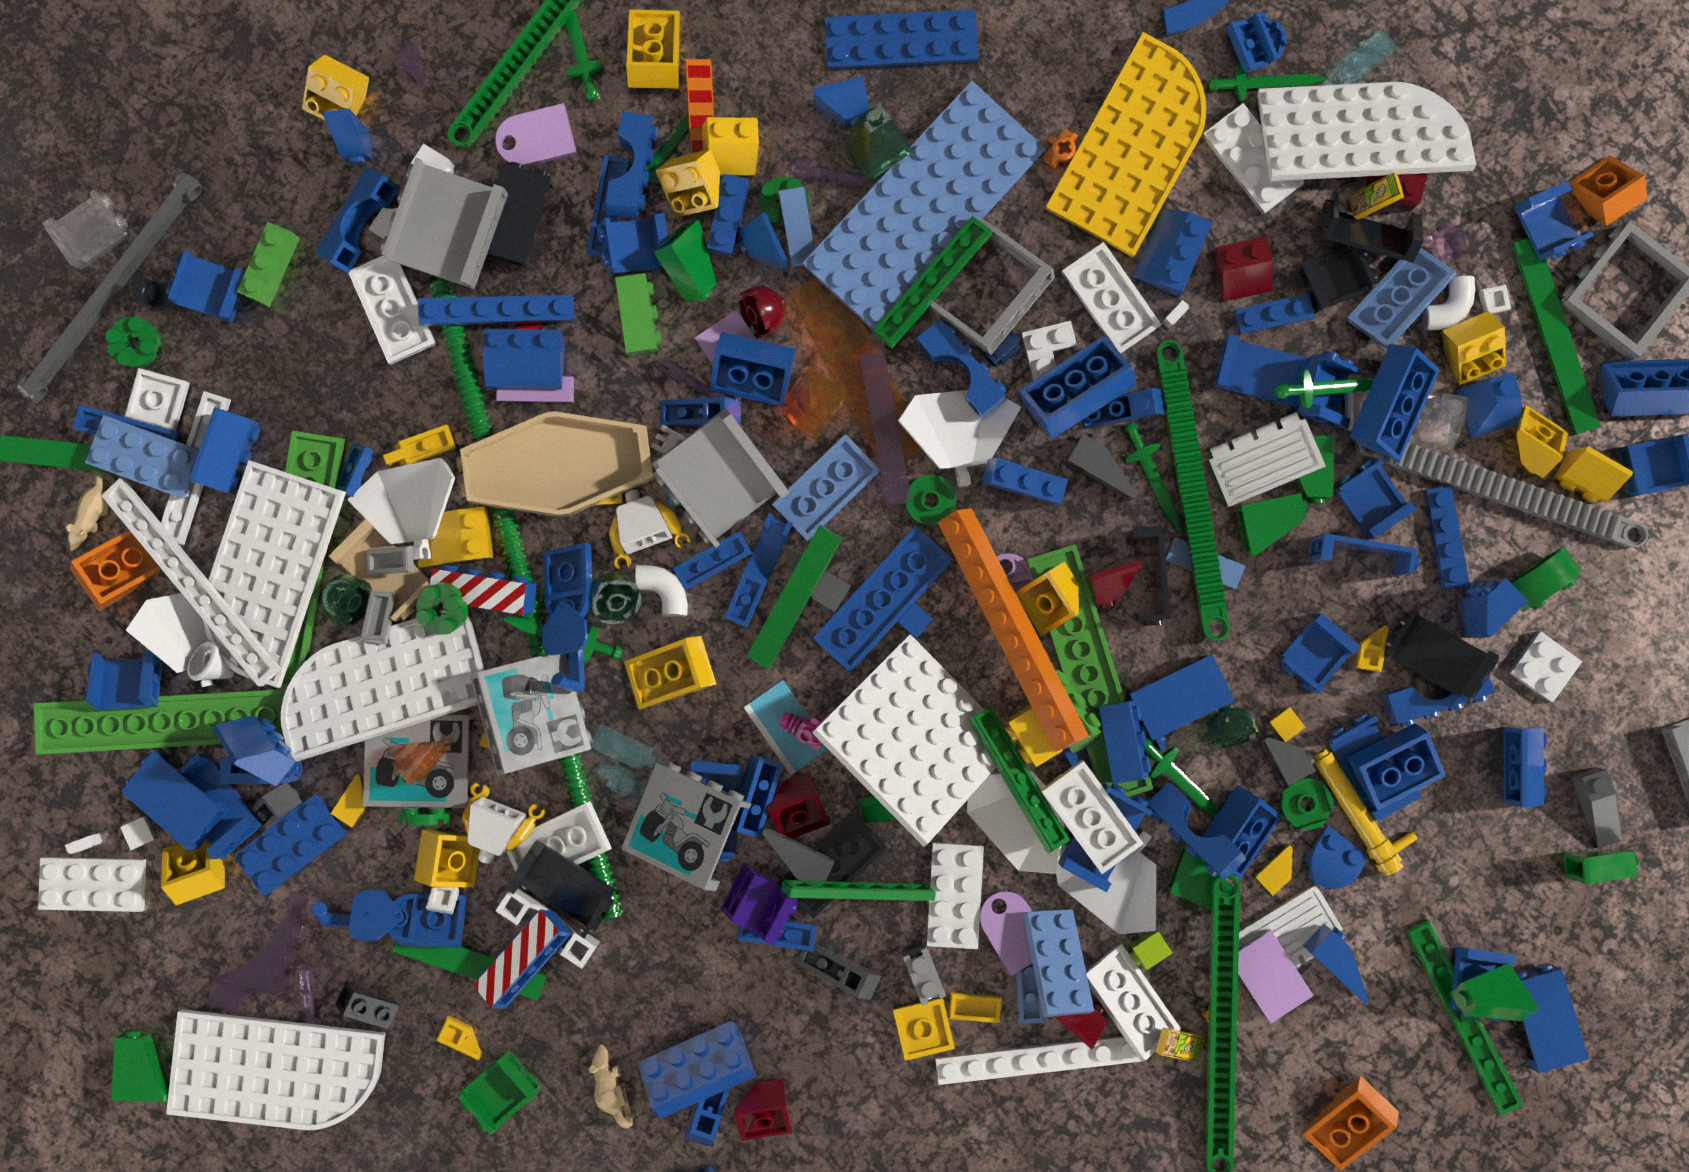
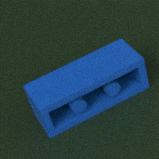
M723 174L719 190L718 207L715 209L707 245L710 255L734 260L739 230L750 187L747 178Z
M992 458L987 460L981 484L1055 505L1062 503L1068 479L1003 459Z
M1135 700L1100 706L1099 711L1113 784L1143 780L1149 777L1148 772H1151L1149 757H1145L1143 748L1146 746V737L1144 731H1140L1139 721H1141L1140 707L1135 705Z
M750 754L738 793L744 795L743 800L751 803L750 809L740 807L731 828L732 830L756 838L761 837L768 815L767 807L773 799L783 767L782 763Z

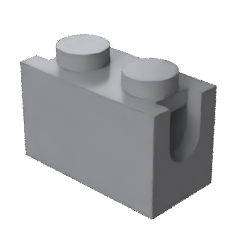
M926 943L902 952L922 1006L928 1004V1000L939 996L940 999L946 997ZM922 953V955L911 959L912 956Z

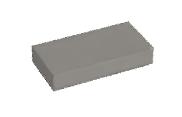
M413 546L366 550L367 575L414 572Z
M370 590L360 635L361 641L387 644L392 624L390 617L394 614L397 601L395 593Z

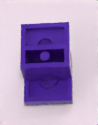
M744 863L720 909L731 922L758 934L764 942L774 945L776 939L779 940L783 935L784 924L788 916H792L795 912L798 898L788 897L781 890L782 884L759 874L753 867Z

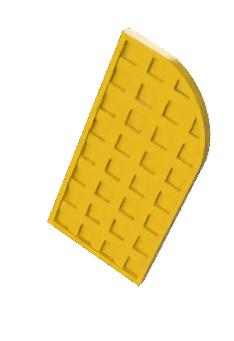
M1144 32L1142 33L1045 210L1131 257H1134L1201 137L1205 126L1206 98L1202 83L1193 66L1180 52Z

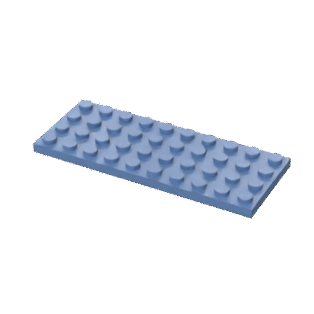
M971 81L806 258L802 266L873 330L972 216L977 220H980L981 217L984 218L1045 152L1046 148L977 84Z

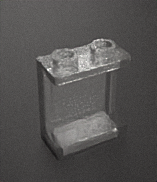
M94 189L89 192L92 196L90 199L58 221L49 218L42 223L69 264L79 270H82L130 237L126 230L128 224L120 214H115L111 208L114 206L111 199L105 193L100 194Z

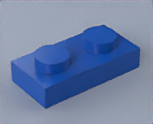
M353 442L338 476L335 489L344 491L346 495L354 497L355 492L361 486L362 476L371 463V456L374 450Z

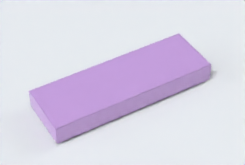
M563 376L562 390L497 389L496 401L574 403V377Z

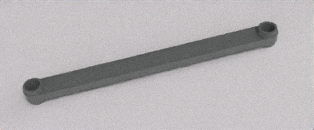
M181 173L175 179L171 193L31 375L23 377L18 383L17 390L22 396L34 403L39 402L45 397L48 391L47 385L187 203L194 201L200 195L202 185L198 180L186 173Z

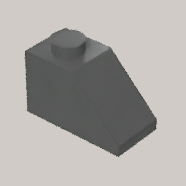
M1263 736L1259 738L1282 784L1289 786L1316 771L1313 767L1315 760L1308 750L1305 751L1304 748Z
M288 783L282 784L262 796L252 807L251 811L262 824L257 830L259 835L302 803L298 792Z

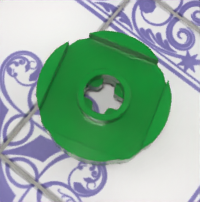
M781 176L773 178L763 185L759 195V209L761 214L766 212L773 226L785 229L781 205H777V201L780 200L779 190L803 186L801 182L796 178ZM804 187L807 208L809 209V197Z
M126 317L117 321L106 332L108 352L119 364L131 368H143L156 359L158 346H161V338L153 324L139 317ZM131 337L139 338V341L136 343V349L128 345Z
M934 475L921 476L908 488L905 498L906 509L909 515L920 524L925 526L939 525V521L954 512L956 505L955 490L949 481L943 477ZM935 494L937 496L935 500L937 505L935 507L932 505L926 506L924 504L926 501L925 495L933 496Z
M445 582L436 583L424 588L417 599L416 619L418 623L439 635H447L460 628L465 623L468 615V606L460 596L462 594L461 591L454 585ZM443 603V608L447 612L441 614L438 610V605Z
M1302 778L1289 786L1287 785L1280 793L1281 813L1292 826L1305 830L1316 829L1328 820L1330 811L1332 812V795L1329 789L1317 780ZM1303 797H1306L1308 800L1312 799L1313 804L1309 805L1308 811L1304 807H1300Z
M403 807L402 811L397 812V824H402L403 819L408 820L407 825H438L439 819H444V824L450 823V812L445 811V808L429 807V810H419V807Z

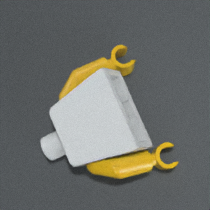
M630 490L625 493L626 504L617 507V516L613 518L609 530L612 549L617 554L614 565L618 569L621 568L619 564L620 558H624L627 561V567L631 565V558L627 554L673 538V533L675 535L674 542L677 547L681 548L677 542L680 536H685L687 542L690 543L689 536L682 533V526L674 511L662 502H653L651 496L641 498L638 490Z
M474 783L470 788L473 797L468 800L467 807L462 815V821L468 834V843L480 849L478 860L482 863L490 864L493 862L495 855L501 856L507 851H513L522 844L534 829V822L543 820L546 811L543 809L539 816H533V812L537 808V805L534 804L529 808V818H525V813L487 799L486 797H488L490 790L486 785L483 786L480 793H477L480 785Z

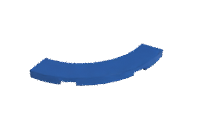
M1189 0L1183 4L1163 9L1165 35L1179 34L1197 27V25L1215 16L1230 0Z

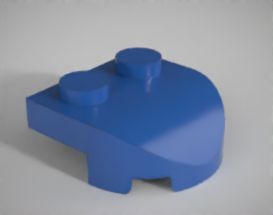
M1256 13L1251 18L1232 22L1225 27L1244 73L1266 68L1283 55V47L1287 44L1285 31L1278 21L1272 22L1266 18V13Z
M1326 826L1321 831L1313 847L1306 851L1304 861L1307 862L1308 876L1311 881L1322 889L1331 890L1340 889L1353 883L1359 876L1369 856L1330 826Z

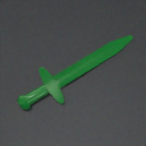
M574 10L567 19L566 26L577 65L567 70L566 75L569 78L582 77L585 88L584 97L588 101H595L599 93L594 87L591 74L600 70L603 67V63L601 61H589L576 11Z
M1237 65L1234 78L1217 79V77H1212L1208 80V90L1217 92L1219 89H1235L1238 100L1244 102L1247 89L1309 86L1326 81V77L1310 74L1246 77L1242 66Z
M688 113L682 117L655 153L652 164H648L649 183L662 187L655 170L663 165L689 130Z
M1302 370L1298 385L1279 384L1275 389V394L1282 399L1287 398V396L1299 395L1303 408L1309 409L1312 406L1313 395L1367 391L1371 389L1373 380L1350 379L1312 382L1309 370Z
M1130 422L1124 426V433L1128 434L1135 452L1130 454L1125 459V462H1140L1166 518L1176 531L1181 533L1182 528L1178 511L1151 457V454L1160 448V444L1144 446L1136 429L1138 425Z
M503 618L506 623L521 631L542 637L544 624L524 618ZM593 626L587 635V642L584 646V663H587L593 651L610 656L612 660L620 659L622 649L617 645L612 647L596 642L597 627Z
M1146 737V746L1143 747L1144 751L1155 761L1149 776L1155 778L1165 772L1204 812L1212 817L1220 812L1216 805L1173 763L1178 749L1172 747L1162 754L1151 744L1152 740Z

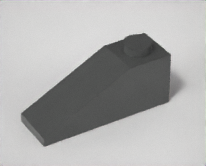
M1091 433L1088 435L1082 434L1065 463L1130 501L1135 499L1136 492L1106 446L1100 444L1102 440Z
M785 546L782 551L795 570L802 556ZM825 570L811 595L813 600L817 602L815 607L829 614L830 610L836 612L851 585Z
M1594 767L1571 775L1595 847L1601 848L1622 841L1616 794L1607 769Z
M766 826L764 827L763 836L797 880L826 881L835 863L834 859Z
M816 943L813 952L802 950L796 962L801 967L859 999L871 1000L881 978L879 974Z

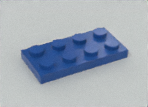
M318 793L312 795L233 856L263 897L267 896L348 834L339 820L330 814L332 811Z

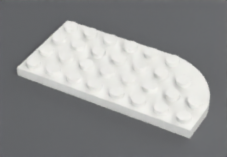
M1382 82L1258 89L1257 100L1270 181L1380 176L1392 173L1400 175L1473 171L1476 167L1471 136L1464 119L1445 99L1423 87L1405 82Z
M248 460L208 581L279 665L281 670L266 684L281 688L346 492ZM203 620L208 640L218 645L225 664L234 672L252 679Z
M444 609V610H441V611H439V612L442 614V613H446L447 610ZM469 610L465 623L447 635H439L429 631L424 625L419 624L415 618L391 626L387 644L363 642L360 640V636L329 645L305 661L290 681L281 707V727L285 744L291 748L292 751L290 753L295 761L304 760L478 705L470 675L484 671V666Z
M181 1009L177 1012L166 1114L300 1130H318L335 1125L360 1108L374 1090L382 1068L385 1032Z

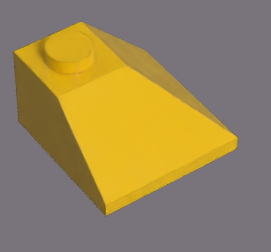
M1525 405L1522 409L1516 433L1521 464L1530 473L1544 478L1563 459L1568 432Z
M1065 561L1015 592L1041 636L1079 614L1078 582Z

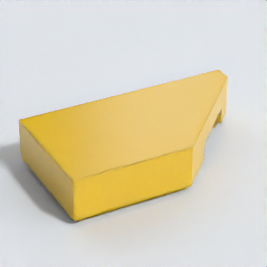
M1381 626L1358 643L1361 647L1356 652L1354 668L1382 672L1389 626Z
M359 773L356 774L330 813L350 827L356 825L367 806H363V777Z
M1289 844L1254 875L1258 882L1272 896L1292 879L1293 848Z
M448 1016L436 1041L479 1061L482 1053L472 1026Z

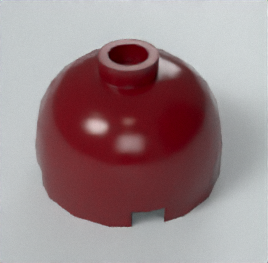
M766 286L752 287L739 294V296H743V299L738 301L742 318L748 327L753 326L756 331L753 333L755 337L762 339L779 330L784 321V309L786 308L785 301L781 295H778L774 290Z

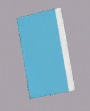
M784 680L744 707L790 775L828 750L825 745L821 746L817 751L814 750L810 745L796 739V734L792 736L791 732L788 733L787 729L784 730L779 725L785 712L793 713V717L798 715L799 717H804V719L811 720Z

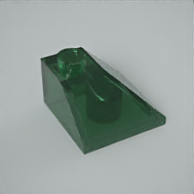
M878 103L858 117L845 144L846 149L869 181L912 153L896 124L881 103Z

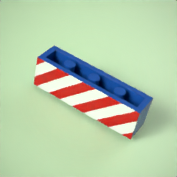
M442 564V568L432 569L430 585L440 582L454 585L461 591L462 594L460 596L463 602L467 603V606L520 615L533 614L537 583L528 582V577L513 575L512 579L504 578V573L489 572V575L481 574V569L465 568V571L457 570L458 566Z
M540 909V911L531 916L530 922L525 928L514 935L513 941L509 946L498 953L493 964L480 974L478 981L473 986L491 1008L505 1009L568 939L572 932L554 911Z

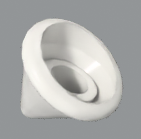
M207 641L200 645L188 664V676L194 681L230 679L234 676V671L225 664L218 645L213 641Z

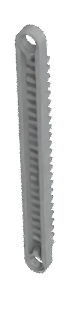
M1355 441L1356 451L1365 458L1374 461L1381 459L1384 464L1447 486L1452 485L1453 488L1615 544L1636 548L1643 546L1648 540V529L1640 522L1622 517L1620 514H1613L1611 511H1605L1602 508L1593 507L1591 504H1584L1582 501H1576L1573 498L1564 497L1561 494H1555L1553 491H1547L1544 488L1526 484L1524 481H1517L1515 478H1509L1506 475L1488 471L1486 468H1480L1477 465L1459 461L1457 458H1451L1448 455L1430 451L1428 448H1421L1419 445L1408 442L1399 462L1374 451H1367ZM1631 528H1635L1639 532V539L1636 542L1628 539L1627 534Z

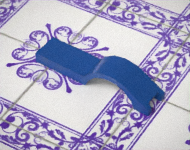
M769 513L756 548L743 572L724 617L746 628L749 627L793 524L790 521L786 524L774 519V514Z

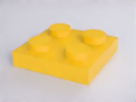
M943 998L930 999L928 1004L923 1006L921 1002L893 1008L905 1061L955 1049Z

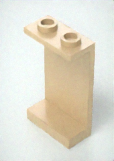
M364 520L329 557L335 563L341 564L369 592L372 590L395 593L397 601L394 614L390 618L393 621H406L415 612L413 608L417 605L420 593L424 588L430 586V579L415 564L414 572L367 575L366 550L397 546L390 544L367 520Z

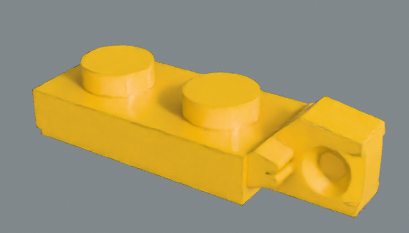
M443 425L399 441V444L394 445L396 451L385 454L383 457L386 465L393 466L401 463V466H405L457 450L449 426Z

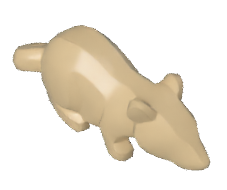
M102 472L97 474L94 479L95 486L90 487L81 495L73 523L66 524L65 526L69 532L70 550L77 549L87 538L89 531L96 533L98 531L97 520L101 516L107 515L109 505L101 496L106 491L103 481L108 480L111 485L117 481L110 473Z
M600 1044L594 1054L592 1065L589 1067V1072L594 1073L596 1081L595 1102L602 1111L613 1115L620 1127L627 1129L633 1125V1118L625 1083H619L618 1077L621 1076L620 1064L615 1065L613 1068L610 1066L608 1051L604 1045ZM623 1106H624V1109H625V1118L623 1117V1114H622V1107H623Z

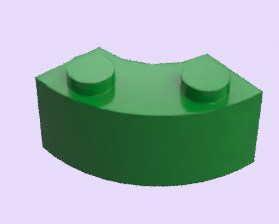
M1562 547L1544 556L1532 567L1513 577L1510 583L1528 600L1520 608L1521 611L1524 612L1530 608L1535 611L1543 607L1547 603L1545 599L1561 589L1566 590L1577 583L1575 578L1581 573V570L1566 548Z

